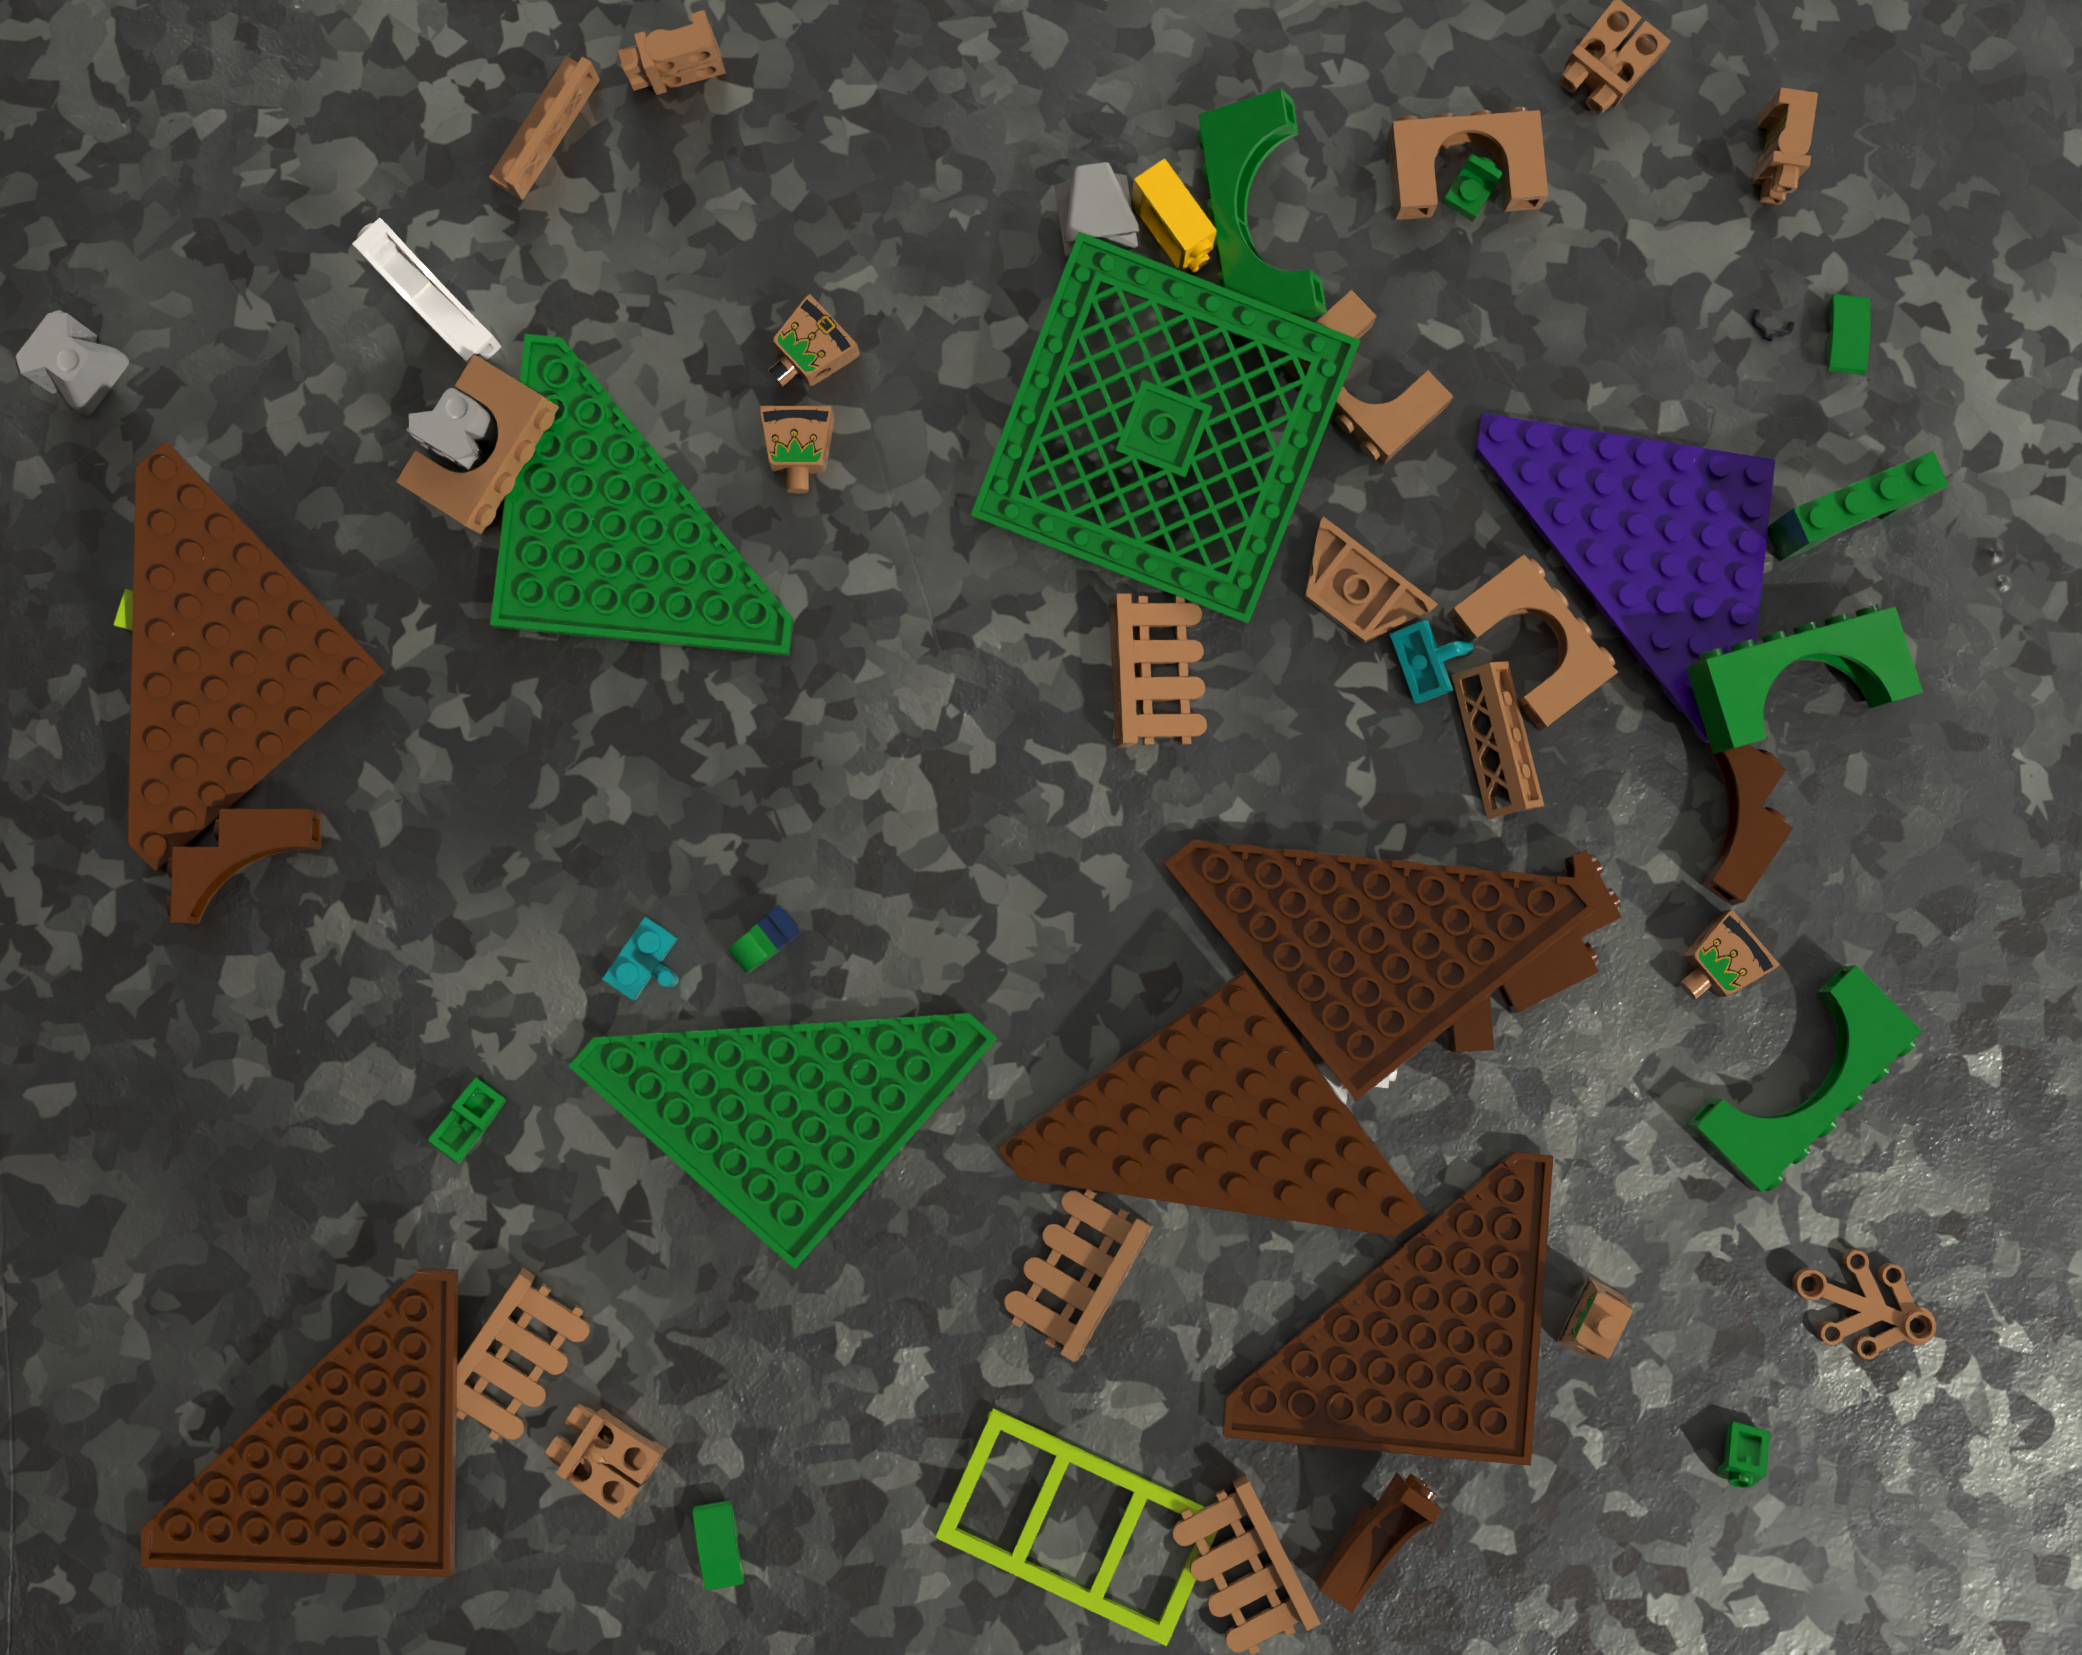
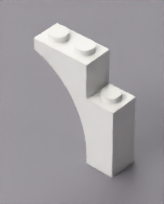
M381 218L360 230L357 240L352 245L372 268L467 364L474 354L487 361L502 347L495 337L450 293Z

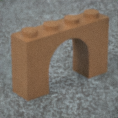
M1517 107L1508 110L1506 113L1492 114L1489 110H1479L1468 116L1442 113L1429 119H1419V117L1411 115L1401 117L1397 121L1392 122L1387 136L1395 220L1429 218L1433 216L1438 205L1434 169L1435 158L1444 149L1457 144L1478 146L1494 158L1499 170L1502 172L1501 183L1504 212L1541 209L1548 198L1540 110L1528 111L1525 107Z
M1350 290L1327 311V314H1324L1315 323L1360 339L1372 328L1377 316ZM1299 360L1306 376L1310 364ZM1292 361L1284 364L1287 372L1295 380H1299ZM1428 370L1398 398L1384 404H1368L1359 401L1342 386L1332 412L1336 415L1335 421L1345 433L1350 434L1352 432L1361 442L1360 447L1366 456L1373 461L1378 460L1384 465L1447 408L1453 396Z
M474 354L455 387L483 403L493 413L498 426V439L492 455L477 469L457 473L450 471L433 459L415 450L396 482L462 525L482 534L484 529L493 522L496 510L504 496L513 489L516 481L515 478L523 465L532 458L540 437L544 431L551 427L559 407Z
M1524 554L1454 607L1447 615L1467 641L1471 643L1502 619L1516 614L1535 616L1544 621L1553 630L1559 645L1557 665L1546 680L1518 700L1519 707L1538 731H1541L1613 677L1618 671L1614 668L1615 661L1612 655L1605 648H1599L1591 639L1592 632L1589 626L1581 618H1575L1568 610L1567 606L1569 604L1565 596L1558 589H1552L1545 581V572L1538 562L1534 559L1529 560Z

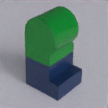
M778 905L765 918L753 926L751 931L738 939L728 951L744 972L748 974L804 932L785 908Z

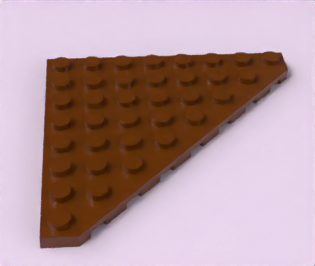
M168 441L161 444L136 466L128 845L156 871L172 856L173 847H184L219 817V809H228L385 672V669Z
M1192 840L1164 862L1165 867L1356 1102L1598 909V906L1573 877H1550L1533 875V873L1503 870L1500 872L1480 870L1473 867L1423 864V862L1393 859L1390 861L1370 859L1363 856L1330 855L1312 851L1280 850L1232 843L1231 845L1210 843L1202 840Z
M1245 970L998 1145V1151L1019 1178L1030 1181L1389 1236L1398 1235L1426 1215L1424 1208Z
M1512 1151L1227 1393L1224 1405L1223 1437L1531 1466L1553 1155Z
M419 1268L141 1528V1567L451 1577L455 1570L458 1269Z

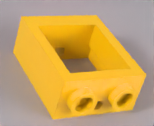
M1164 158L1134 179L1131 206L1175 268L1185 273L1190 269L1192 272H1197L1211 260L1209 256L1212 254L1217 230Z

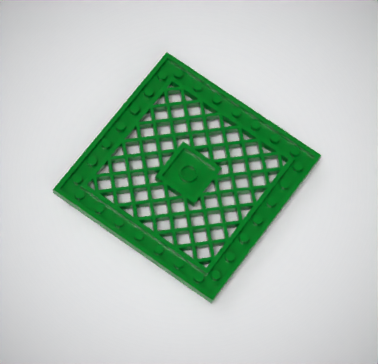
M1078 232L971 516L1249 624L1361 340ZM1100 284L1112 287L1097 294ZM1123 292L1143 299L1146 302L1129 308ZM1117 294L1124 312L1105 320L1098 302ZM1093 305L1100 323L1083 330ZM1158 306L1182 315L1164 322ZM1152 307L1159 325L1140 333L1133 315ZM1128 318L1135 336L1116 344L1109 326ZM1193 319L1213 326L1216 329L1200 336ZM1187 321L1194 339L1175 347L1168 329ZM1103 329L1111 347L1091 355L1084 338ZM1163 332L1170 350L1151 358L1143 340ZM1228 333L1252 342L1235 349ZM1222 334L1229 353L1210 360L1203 342ZM1078 341H1080L1087 358L1070 365ZM1138 343L1146 361L1126 369L1119 351ZM1197 345L1205 363L1186 371L1178 353ZM1263 346L1287 356L1270 363ZM1257 347L1264 366L1245 374L1238 356ZM1114 354L1121 372L1102 380L1095 362ZM1173 356L1180 375L1161 382L1154 364ZM1233 359L1240 377L1221 385L1214 366ZM1299 360L1310 364L1306 376ZM1292 361L1299 380L1280 387L1273 369ZM1090 364L1097 383L1078 391L1070 373ZM1149 367L1156 384L1142 380L1137 393L1130 375ZM1208 370L1216 388L1196 396L1189 378ZM1267 372L1275 391L1256 399L1248 380ZM1066 376L1073 394L1056 401ZM1125 378L1132 396L1112 404L1105 386ZM1184 381L1190 397L1166 388ZM1243 383L1250 402L1231 409L1224 391ZM1302 386L1291 412L1284 393ZM1100 389L1108 407L1088 415L1081 397ZM1219 394L1226 413L1208 420L1213 406L1201 401ZM1278 396L1285 416L1267 423L1259 405ZM1076 400L1084 418L1064 426L1057 408ZM1133 403L1123 429L1116 411ZM1254 408L1261 426L1242 434L1235 415ZM1052 412L1059 429L1042 436ZM1111 413L1118 432L1099 440L1092 421ZM1229 418L1237 437L1218 445L1210 427ZM1287 422L1277 448L1270 429ZM1087 424L1094 443L1075 451L1068 432ZM1205 429L1212 448L1195 455ZM1264 432L1272 451L1253 459L1245 440ZM1063 435L1070 453L1051 461L1043 443ZM1119 439L1115 451L1128 457L1109 464L1102 446ZM1240 443L1247 462L1228 470L1221 451ZM1039 447L1046 464L1029 471ZM1098 449L1105 467L1085 475L1078 457ZM1215 454L1223 472L1204 480L1196 462ZM1274 457L1263 483L1256 464ZM1073 459L1081 478L1062 486L1054 467ZM1137 460L1162 470L1145 478ZM1132 462L1139 481L1120 489L1113 470ZM1191 465L1199 483L1179 491L1172 474L1186 478ZM1250 467L1258 486L1239 494L1231 475ZM1049 470L1056 489L1037 496L1030 478ZM1108 473L1115 491L1096 500L1089 481ZM1167 475L1174 494L1155 502L1148 483ZM1226 478L1234 497L1214 505L1207 486ZM1024 482L1032 499L1020 494ZM1084 484L1091 502L1072 510L1065 491ZM1143 486L1150 505L1131 513L1123 494ZM1202 489L1209 508L1190 516L1182 497ZM1260 492L1249 518L1242 499ZM1060 495L1067 512L1041 502ZM1118 497L1126 516L1107 524L1099 505ZM1177 500L1185 519L1166 527L1158 508ZM1236 502L1244 521L1225 529L1217 510ZM1094 508L1102 526L1076 515ZM1153 510L1161 529L1141 537L1134 518ZM1212 513L1220 532L1200 540L1193 521ZM1129 521L1136 539L1110 529ZM1188 524L1196 543L1176 551L1168 532ZM1246 527L1235 553L1228 534ZM1164 535L1171 553L1145 542ZM1223 538L1230 557L1211 565L1203 546ZM1198 548L1206 566L1180 556ZM1232 562L1228 575L1215 570Z

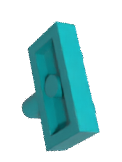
M1423 620L1390 634L1415 704H1420L1453 691L1443 661L1456 656L1470 655L1474 650V646L1470 641H1453L1438 647L1428 620Z
M644 917L602 980L636 1001L652 976L658 980L661 986L675 987L679 982L678 975L661 963L678 938L648 917Z

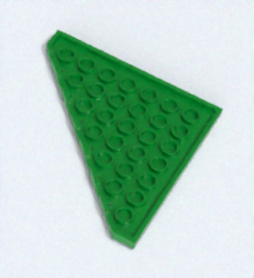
M525 334L519 382L542 395L559 408L555 413L551 427L544 431L537 442L532 458L523 465L515 478L516 481L513 489L505 495L490 625L493 628L790 656L793 629L792 616L771 593L764 582L743 559L563 338Z
M970 1013L594 1037L568 1067L793 1269H796L998 1038Z

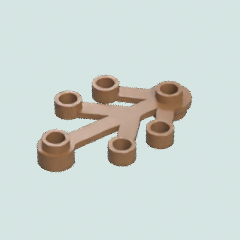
M1847 1250L1842 1256V1265L1846 1270L1853 1272L1863 1296L1827 1283L1825 1276L1821 1272L1811 1268L1800 1269L1793 1276L1792 1287L1799 1297L1811 1301L1822 1297L1859 1311L1836 1323L1824 1321L1819 1324L1816 1332L1817 1337L1827 1345H1838L1844 1337L1881 1320L1895 1325L1874 1337L1859 1335L1854 1339L1852 1344L1854 1353L1861 1358L1871 1360L1877 1357L1880 1351L1904 1340L1913 1345L1926 1344L1933 1338L1936 1332L1934 1316L1927 1309L1915 1305L1904 1281L1905 1272L1899 1265L1885 1263L1879 1267L1877 1275L1882 1284L1890 1286L1900 1311L1886 1306L1868 1267L1869 1258L1860 1250ZM1857 1254L1861 1262L1858 1267L1853 1268L1850 1264V1259L1853 1255ZM1894 1268L1896 1278L1894 1281L1889 1282L1886 1278V1273L1889 1269ZM1809 1276L1812 1280V1286L1810 1289L1804 1290L1801 1285L1802 1280ZM1917 1318L1920 1322L1919 1329L1912 1332L1910 1322L1912 1319ZM1833 1326L1835 1336L1833 1339L1827 1340L1825 1331L1828 1327ZM1869 1340L1871 1350L1867 1354H1863L1861 1345L1864 1341Z

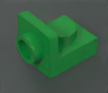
M1471 154L1442 203L1473 222L1496 187L1502 172L1497 169L1496 164L1485 157L1478 158Z
M1731 1422L1727 1426L1724 1463L1717 1468L1716 1476L1727 1479L1730 1485L1739 1488H1750L1767 1476L1770 1432Z

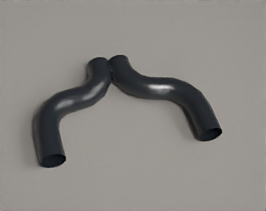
M1755 309L1752 322L1757 329L1762 331V339L1772 341L1776 336L1786 337L1792 332L1795 323L1789 322L1786 331H1773L1768 336L1767 328L1758 322L1760 310Z

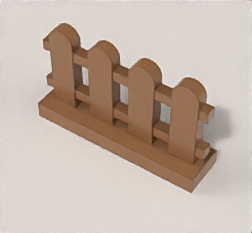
M1116 594L1109 600L1115 748L1132 747L1138 743V738H1143V746L1154 745V738H1180V745H1190L1191 737H1198L1207 729V721L1202 715L1190 714V700H1197L1205 693V683L1198 677H1188V664L1199 661L1204 654V649L1200 642L1187 640L1186 627L1196 625L1202 618V611L1198 605L1185 603V599L1178 596L1174 597V603H1148L1147 596H1138L1136 598L1137 603H1132L1131 594ZM1134 627H1138V640H1133ZM1149 627H1175V640H1149ZM1134 664H1139L1140 677H1135ZM1151 664H1177V677H1151ZM1136 701H1141L1140 715H1137ZM1152 701H1178L1179 714H1153Z
M1089 1189L1086 1190L1084 1195L1078 1191H1069L1064 1194L1062 1207L1072 1215L1065 1228L1058 1224H1051L1044 1229L1043 1240L1053 1250L1046 1261L1034 1257L1025 1262L1024 1274L1034 1282L1028 1294L1022 1291H1012L1006 1296L1004 1301L1007 1311L1015 1315L1011 1323L1021 1327L1023 1322H1026L1048 1336L1045 1343L1052 1348L1055 1347L1057 1342L1064 1345V1348L1060 1354L1072 1362L1079 1360L1154 1227L1142 1219H1136L1134 1224L1127 1221L1130 1215L1129 1212L1121 1208L1119 1213L1116 1214L1093 1200L1097 1193ZM1081 1221L1106 1235L1099 1248L1074 1234ZM1114 1241L1121 1244L1115 1257L1108 1254ZM1062 1254L1086 1268L1080 1281L1055 1267ZM1098 1275L1103 1279L1095 1291L1089 1285L1094 1276ZM1043 1288L1068 1302L1061 1315L1036 1300ZM1076 1308L1083 1311L1077 1325L1070 1321Z
M523 1267L457 1363V1417L464 1420L468 1414L492 1429L489 1437L495 1441L498 1440L500 1435L509 1440H515L522 1435L525 1422L521 1416L516 1414V1411L522 1402L529 1407H538L545 1401L546 1388L537 1380L544 1370L553 1375L563 1373L568 1365V1356L559 1347L566 1338L573 1342L584 1341L590 1331L588 1321L581 1317L584 1312L583 1308L576 1305L573 1310H570L548 1296L551 1291L550 1287L545 1284L540 1289L532 1286L535 1275ZM516 1306L524 1311L518 1322L509 1317ZM532 1317L557 1331L551 1343L526 1328ZM494 1338L502 1343L496 1354L488 1350ZM511 1349L536 1364L529 1375L504 1360ZM472 1371L480 1375L474 1387L465 1382ZM488 1382L514 1397L508 1407L503 1406L482 1392Z
M1245 1474L1232 1481L1236 1492L1227 1496L1223 1489L1215 1493L1219 1501L1194 1514L1191 1513L1189 1507L1181 1511L1183 1519L1174 1525L1172 1534L1175 1542L1181 1546H1188L1195 1542L1201 1553L1193 1558L1190 1563L1192 1576L1202 1582L1213 1578L1218 1587V1590L1211 1593L1208 1598L1210 1612L1217 1617H1224L1231 1613L1236 1623L1235 1626L1228 1629L1225 1635L1228 1648L1236 1653L1249 1649L1251 1655L1260 1652L1258 1643L1283 1630L1287 1637L1296 1633L1293 1625L1300 1621L1303 1622L1307 1631L1321 1623ZM1249 1515L1254 1527L1245 1531L1239 1519ZM1231 1524L1236 1536L1210 1549L1204 1537ZM1266 1550L1272 1562L1262 1566L1257 1554ZM1248 1559L1254 1571L1227 1584L1222 1573ZM1284 1585L1290 1597L1280 1601L1275 1590ZM1266 1595L1271 1607L1245 1620L1240 1608Z

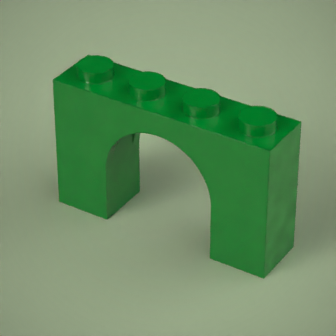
M1931 451L1793 508L1770 524L1767 534L1779 560L1783 561L1812 549L1832 536L1876 516H1880L1882 520L1916 506L1946 488L1949 484L1934 451Z

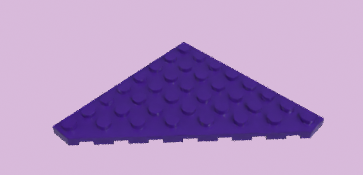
M1482 413L1479 418L1475 454L1483 464L1487 463L1499 479L1498 483L1515 505L1519 504L1531 519L1530 524L1545 543L1554 548L1563 560V566L1580 587L1584 586L1595 600V606L1612 628L1616 627L1629 644L1627 647L1645 670L1649 669L1662 685L1660 689L1678 712L1682 711L1695 727L1693 731L1701 741L1709 743L1686 667L1700 662L1699 654L1721 648L1723 654L1731 653V645L1753 639L1756 645L1775 459Z

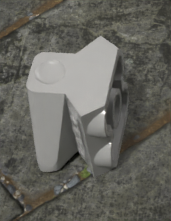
M1107 162L1075 167L1071 179L1054 186L1065 257L1069 258L1078 232L1128 251L1138 246L1136 233L1139 232V226L1132 212L1127 175L1114 173Z
M61 310L48 313L15 356L16 368L22 375L52 394L60 391L68 404L84 416H89L94 412L129 365V359L113 347L97 344V335Z
M449 388L444 392L433 411L408 414L409 426L406 432L415 438L416 442L463 472L475 470L487 461L481 447H496L498 439L496 419L476 401L454 388Z

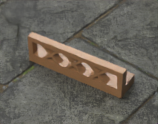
M567 56L564 58L488 177L493 184L518 199L524 200L600 80L591 61L584 57H581L579 62Z
M1508 661L1490 662L1452 674L1487 819L1544 806ZM1479 675L1482 691L1478 699H1475L1469 695L1465 679ZM1481 711L1490 717L1492 725L1487 736L1479 732L1476 725V720ZM1489 748L1499 753L1501 762L1496 772L1486 765L1485 756ZM1500 784L1508 789L1511 805L1497 809L1494 792Z

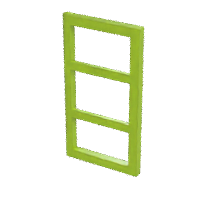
M993 1408L987 1415L988 1420L935 1538L1167 1646L1196 1581L1190 1570V1563L1193 1558L1201 1554L1195 1542L1190 1549L1159 1622L1104 1597L1147 1499L1179 1514L1188 1507L1192 1514L1205 1507ZM1000 1430L1056 1456L1013 1553L957 1528ZM1069 1462L1133 1492L1090 1590L1026 1560ZM1218 1531L1204 1537L1209 1548H1211Z

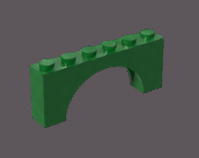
M1280 88L1198 114L1200 128L1197 129L1196 135L1200 148L1204 150L1205 163L1202 164V174L1206 184L1209 186L1211 199L1207 201V207L1211 219L1215 221V228L1217 230L1214 249L1217 255L1220 256L1222 269L1218 272L1220 286L1304 319L1327 314L1322 278L1310 269L1286 271L1268 265L1258 253L1248 227V195L1258 168L1277 146L1299 135L1293 99Z
M1878 604L1855 611L1856 618L1849 619L1848 614L1844 613L1825 619L1826 626L1818 628L1816 622H1811L1793 628L1795 635L1787 637L1785 630L1762 637L1763 644L1755 646L1753 639L1731 645V653L1723 654L1722 649L1718 648L1699 654L1700 662L1686 667L1713 755L1766 739L1763 710L1767 693L1777 675L1795 660L1818 661L1842 671L1861 690L1869 709L1923 693L1896 607L1880 611Z
M1857 965L1843 966L1817 992L1828 1006L1832 1015L1836 1031V1049L1833 1063L1825 1080L1811 1097L1790 1111L1768 1117H1754L1745 1114L1729 1105L1724 1099L1712 1098L1686 1124L1750 1190L1763 1193L1765 1190L1771 1191L1777 1187L1784 1178L1782 1172L1791 1163L1795 1165L1801 1162L1811 1151L1808 1146L1818 1136L1822 1138L1829 1134L1837 1125L1835 1119L1844 1110L1849 1111L1860 1103L1864 1097L1861 1092L1870 1083L1876 1084L1881 1081L1890 1071L1888 1065L1897 1056L1899 1058L1905 1056L1916 1045L1914 1039L1922 1030Z

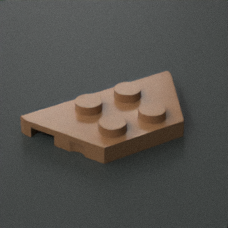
M1325 517L1321 519L1318 525L1304 598L1359 641L1365 643L1433 611L1438 603Z

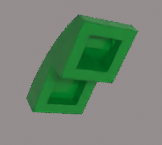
M1833 294L1828 303L1830 334L1825 341L1827 371L1864 375L1867 370L1870 344V298Z
M475 1077L451 1106L452 1111L429 1137L428 1143L459 1165L505 1104L506 1099Z
M731 1500L694 1506V1528L705 1591L744 1584L745 1575L738 1547V1529Z

